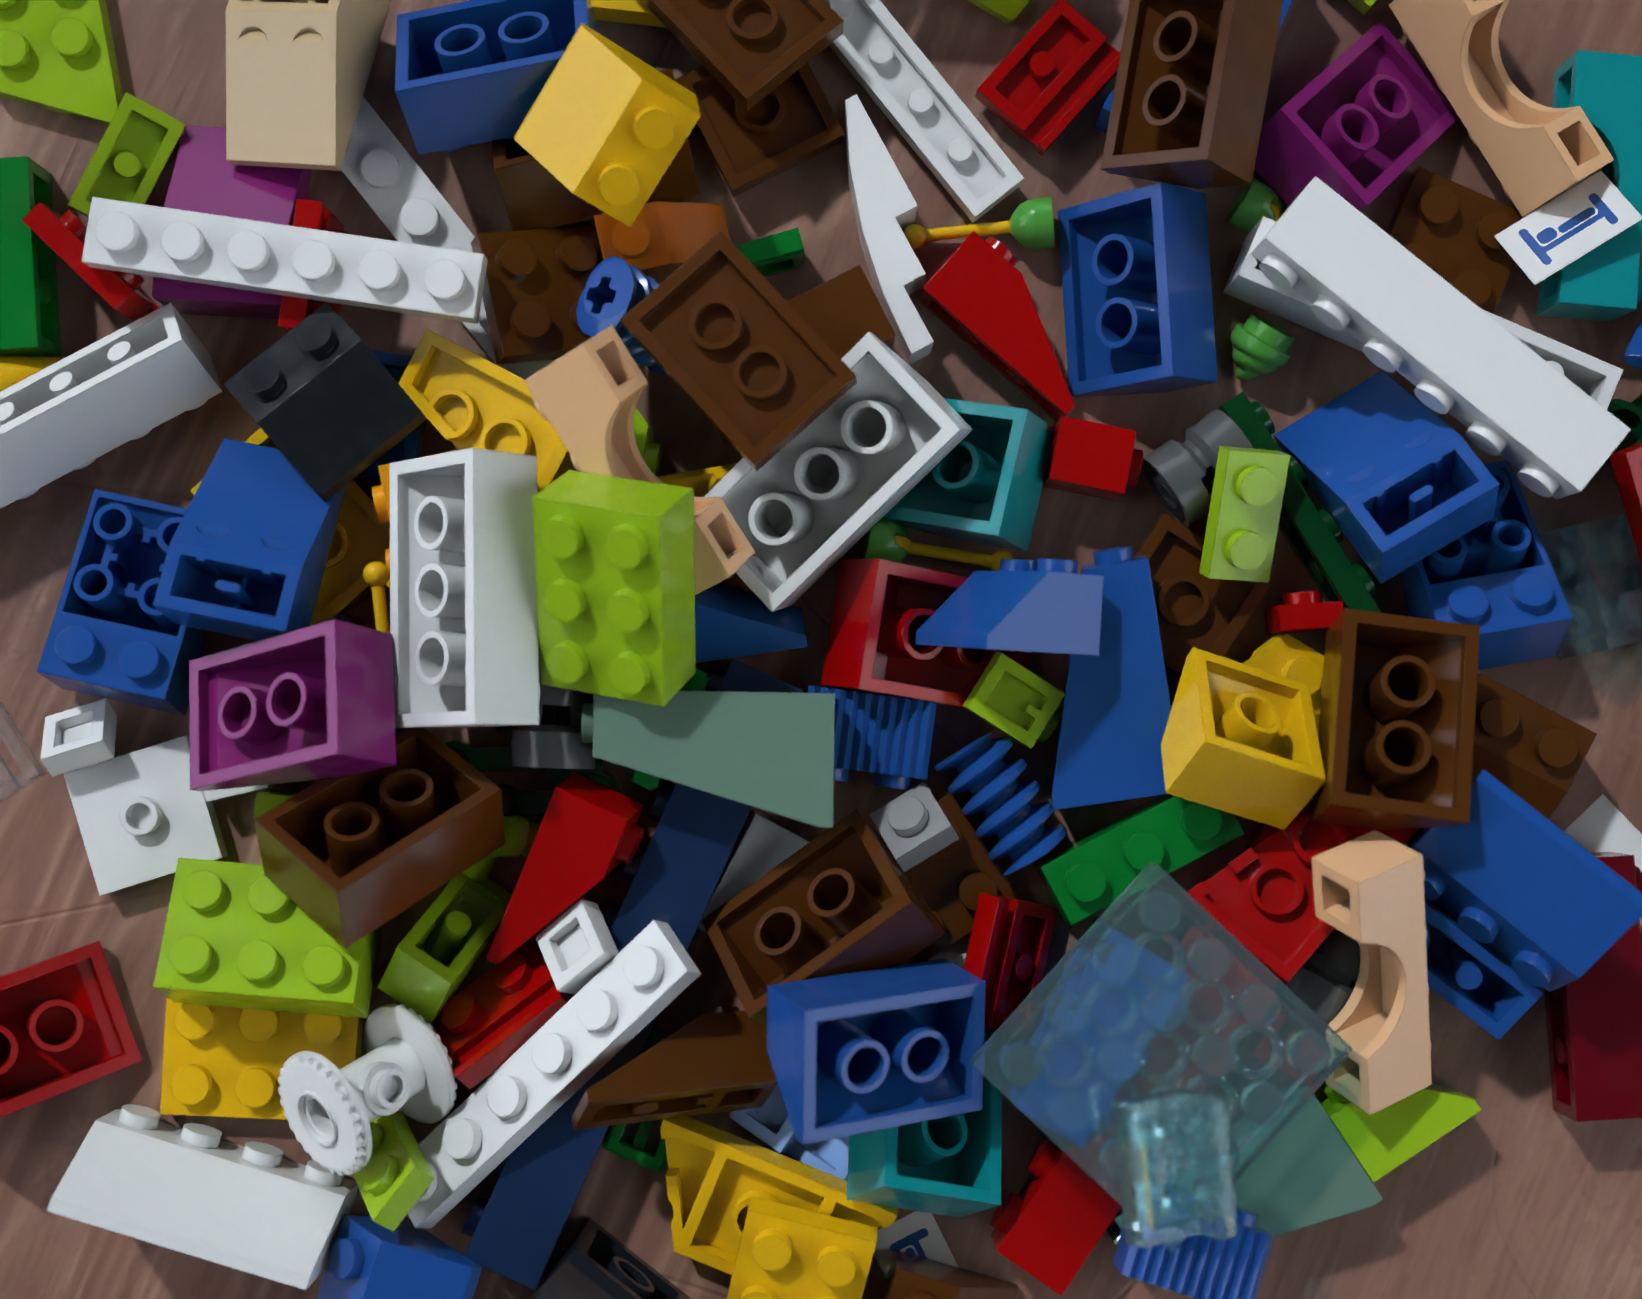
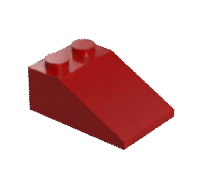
M841 559L821 685L964 708L962 705L995 652L1003 653L1026 669L1029 668L1031 652L915 644L916 631L968 577L884 559Z
M100 941L0 975V1118L142 1061Z

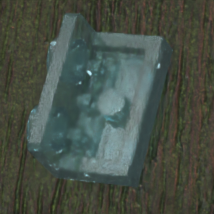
M1621 514L1539 534L1573 616L1571 624L1556 653V657L1562 659L1609 650L1642 641V578L1636 559L1637 550L1633 536L1629 531L1626 515Z
M1176 1088L1113 1102L1126 1244L1148 1248L1198 1234L1221 1240L1236 1237L1238 1234L1235 1210L1236 1194L1233 1188L1228 1140L1229 1124L1226 1117L1224 1098L1219 1094Z

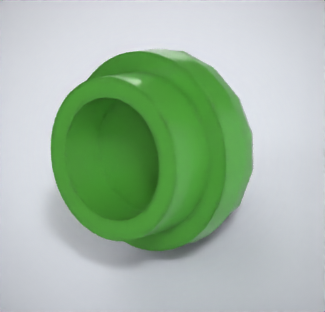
M1252 312L1246 323H1237L1230 335L1231 343L1234 346L1232 359L1237 366L1236 377L1239 380H1252L1261 373H1273L1279 367L1285 366L1292 357L1288 350L1295 337L1269 319Z

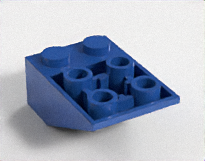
M1383 371L1274 434V440L1281 450L1293 456L1301 465L1308 478L1310 489L1333 517L1338 527L1381 584L1494 517L1499 490L1497 480L1457 431Z
M224 438L170 542L153 606L176 625L256 641L309 627L346 486L325 502L280 449Z
M1508 460L1484 464L1499 483L1494 517L1401 572L1409 617L1480 626L1478 670L1555 657L1573 619L1520 485Z
M94 489L37 669L39 674L62 689L186 715L189 704V661L203 657L206 630L176 625L153 606L170 542L187 511L186 508Z

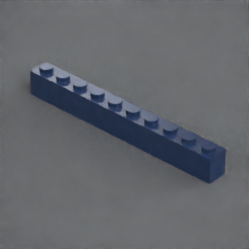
M732 659L727 671L719 667L715 668L705 691L804 693L803 690L734 659ZM676 783L675 787L663 784L648 817L658 822L648 846L640 843L634 857L629 864H626L622 875L623 878L632 881L622 905L611 900L603 916L618 952L623 950L653 920L668 923L688 952L752 806ZM659 1014L490 1173L499 1177L490 1199L487 1200L478 1196L469 1213L462 1233L472 1237L464 1256L478 1265L533 1290L536 1289L609 1126L574 1130L572 1116L587 1089L642 1054Z

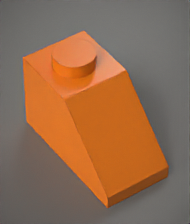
M665 201L646 203L631 228L606 213L593 216L603 260L612 256L621 258L629 265L642 270L645 275L655 278L660 284L720 231L730 240L723 206L718 203Z

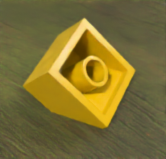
M581 23L514 135V140L574 195L631 228L701 117L696 94Z
M1195 647L1191 649L1185 660L1161 742L1165 792L1187 801L1196 802L1248 820L1285 830L1326 781L1309 685Z

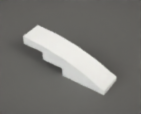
M856 94L845 100L844 120L848 181L858 234L879 303L896 334L895 338L906 362L910 365L929 355L934 343L909 297L910 294L923 287L926 275L902 231V228L915 222L918 205Z

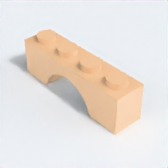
M1510 0L1392 1L1388 6L1399 21L1404 35L1418 51L1433 75L1437 87L1449 100L1468 130L1470 139L1480 149L1499 179L1503 191L1513 201L1522 217L1570 190L1614 160L1581 106L1552 108L1541 105L1525 96L1508 76L1499 50V28L1502 16Z
M612 325L524 380V383L533 395L538 412L546 421L551 423L570 452L571 461L576 471L665 484L654 475L644 462L634 435L633 421L635 408L648 381ZM694 496L695 595L731 577L755 553V550L720 496Z
M1376 830L1312 857L1315 916L1358 941L1360 947V969L1352 994L1338 1015L1322 1029L1326 1085L1369 1115L1432 1085L1423 855Z

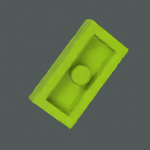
M125 92L67 207L89 218L92 197L145 204L186 125Z
M1219 446L1199 569L1200 574L1209 579L1269 583L1290 461L1289 454L1275 450Z
M399 1111L388 1116H380L369 1123L372 1134L371 1157L363 1169L353 1174L372 1221L393 1232L435 1179L404 1114Z

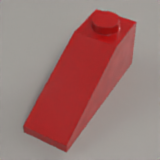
M973 231L922 287L919 302L1051 419L1057 422L1061 416L1067 417L1075 407V404L1023 275L1014 267L1017 264V259L999 240L989 237L985 241Z
M576 772L556 786L486 960L498 965L599 883L620 861L629 864L644 835L645 829L636 825L644 804Z

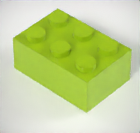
M568 470L532 497L541 684L664 707L696 673L694 488Z
M178 858L153 988L174 1003L368 1018L382 925L348 948H345L264 875L263 864Z

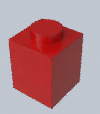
M1061 416L1054 425L1056 430L1042 487L1112 501L1118 500L1125 494L1126 486L1136 487L1143 461V450L1134 449L1136 430Z

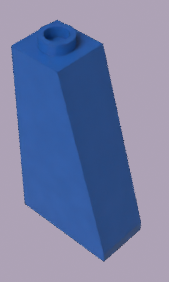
M1132 546L1093 552L1095 563L1081 565L1080 574L1104 576L1099 656L1069 654L1064 689L1065 696L1062 704V716L1060 719L1051 785L1053 810L1167 794L1165 792L1161 742L1170 715L1171 704L1149 559L1146 555L1133 557Z

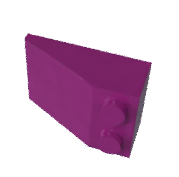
M1380 20L1262 126L1255 170L1288 206L1292 204L1296 197L1316 176L1357 210L1362 211L1446 131L1459 116L1445 94L1439 90L1436 82Z
M186 125L163 207L293 226L296 200H309L311 169L231 165L226 160V128ZM153 277L152 298L162 305L171 302L179 314L279 319L282 295Z
M333 619L190 660V790L209 791L346 777L396 765L392 634Z

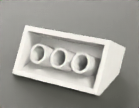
M868 332L841 359L856 375L857 383L757 472L742 458L704 496H720L755 550V553L735 573L771 612L792 606L973 430L926 379L872 332Z
M468 448L389 463L390 634H392L395 728L539 725L541 691L539 684V627L532 497L539 493L537 484V456Z
M126 1104L121 1109L117 1108L95 1120L50 1199L47 1212L307 1290L327 1268L330 1251L335 1243L344 1214H351L358 1185L355 1180L346 1178L344 1175L332 1174L328 1168L323 1169L318 1162L313 1160L303 1165L283 1159L284 1152L273 1145L262 1142H246L245 1146L221 1140L222 1132L211 1126L186 1123L183 1125V1128L159 1121L161 1114L154 1109Z

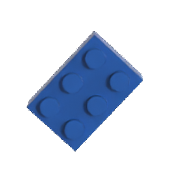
M470 0L397 15L395 92L418 155L437 151L453 152L468 145L499 139L514 140V135L580 24L583 23L599 33L591 0Z

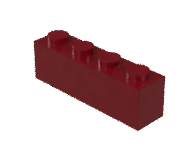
M1616 852L1591 853L1642 893V873L1635 865L1634 855ZM1638 920L1579 979L1551 992L1544 989L1553 1110L1576 1122L1642 1118V930H1640V921Z

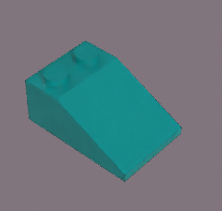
M944 398L973 430L882 518L898 522L902 527L970 543L1027 552L1056 429L1029 409Z
M984 1027L982 1110L849 1136L847 1200L959 1218L1001 1205L1002 1030H992Z

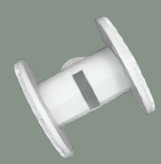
M385 1004L372 1011L367 1018L364 1029V1042L367 1054L343 1068L338 1069L331 1061L318 1053L301 1051L288 1058L280 1069L281 1076L278 1077L280 1084L278 1092L281 1096L280 1103L284 1108V1116L289 1122V1127L294 1132L296 1140L302 1144L304 1151L311 1155L312 1160L318 1162L323 1169L328 1168L332 1174L338 1173L340 1176L355 1174L368 1164L372 1153V1134L369 1123L380 1116H388L400 1110L415 1121L432 1124L446 1117L455 1105L457 1083L454 1080L453 1062L448 1057L446 1046L441 1043L440 1036L433 1031L430 1023L427 1024L423 1016L417 1015L412 1008L407 1009L403 1004Z

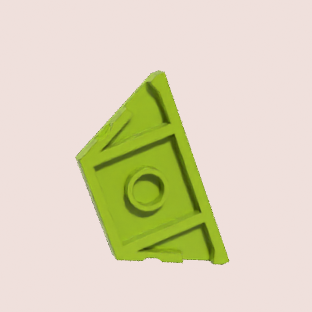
M0 0V97L23 104L35 103L42 105L48 111L70 117L74 114L102 122L108 126L123 98L106 0Z

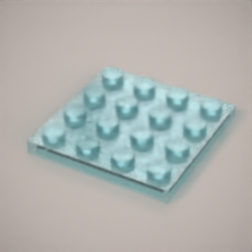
M1149 862L974 1054L969 1062L1172 1253L1348 1056L1353 1048L1157 863Z

